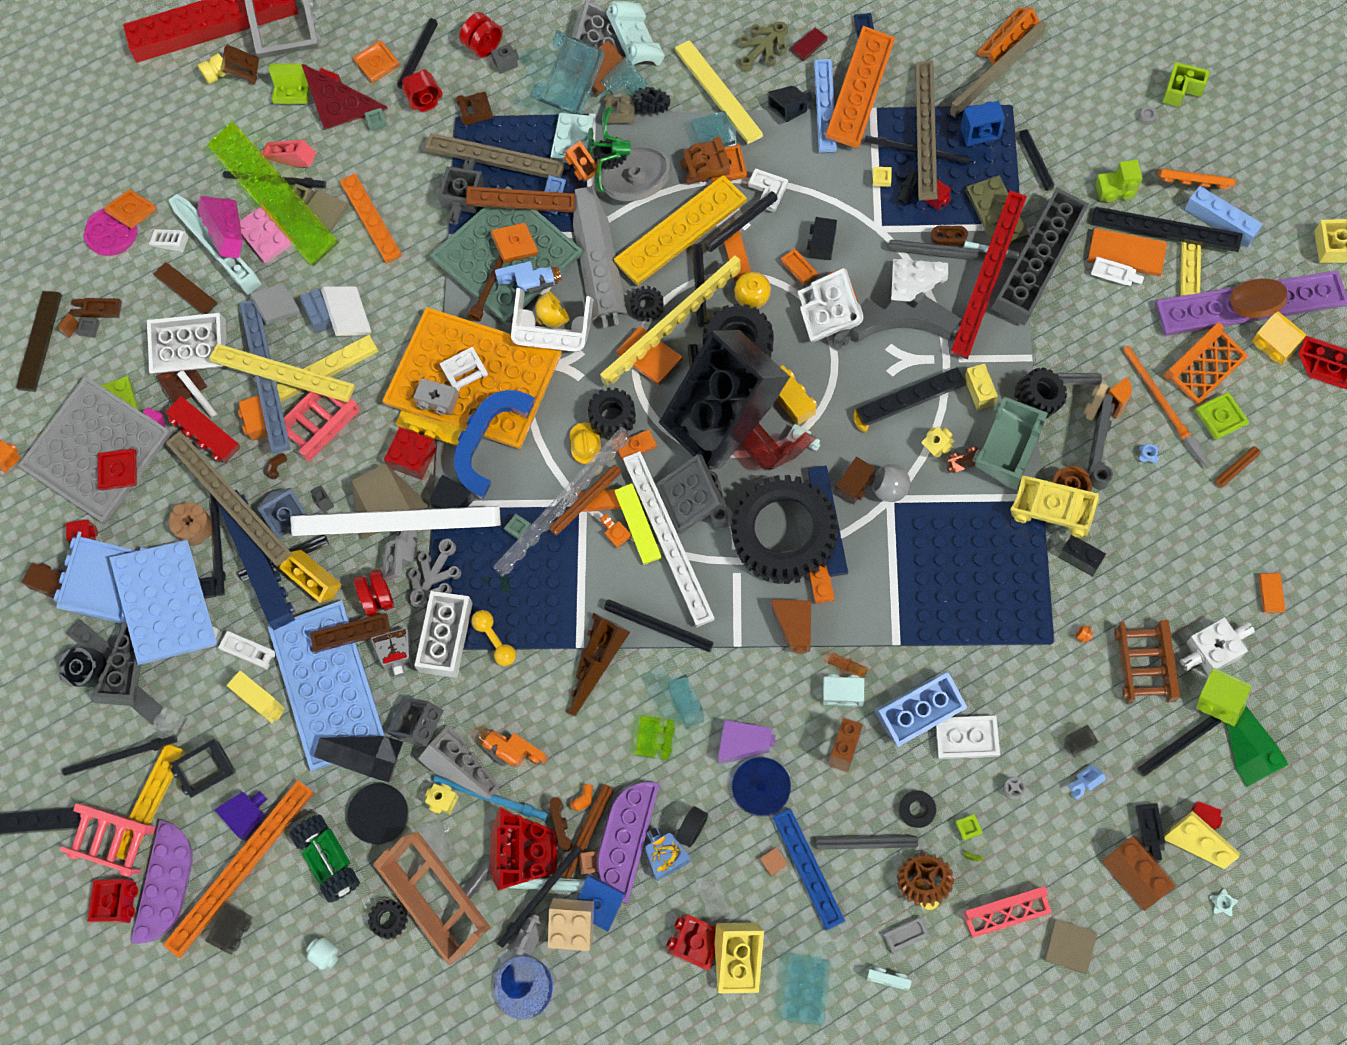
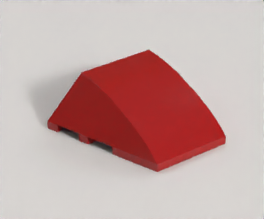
M499 807L491 829L490 874L497 890L553 874L557 869L556 831L539 823L528 821L518 814H512L506 811V809Z

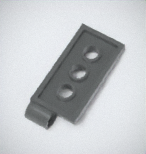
M1106 394L1097 412L1087 470L1092 487L1098 490L1105 489L1113 476L1111 468L1106 466L1105 462H1100L1103 456L1105 439L1111 428L1112 421L1109 420L1110 415L1113 414L1115 403H1112L1113 396ZM1097 475L1104 476L1105 480L1099 479Z

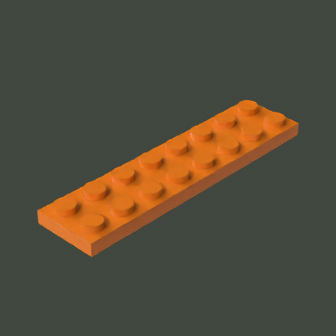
M865 26L862 27L825 134L826 138L856 149L859 148L895 37Z

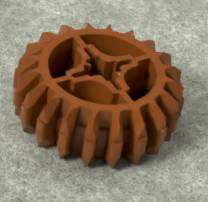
M917 852L916 858L909 856L908 861L903 860L902 867L898 869V889L901 890L903 897L907 896L908 902L914 900L916 906L922 903L925 908L927 903H930L934 907L935 901L941 904L943 898L947 899L953 889V871L949 869L948 862L944 863L942 857L936 859L935 853L930 857L927 852H925L924 856H920ZM915 872L916 876L909 882V877ZM941 877L942 881L936 887L935 882H937V879Z

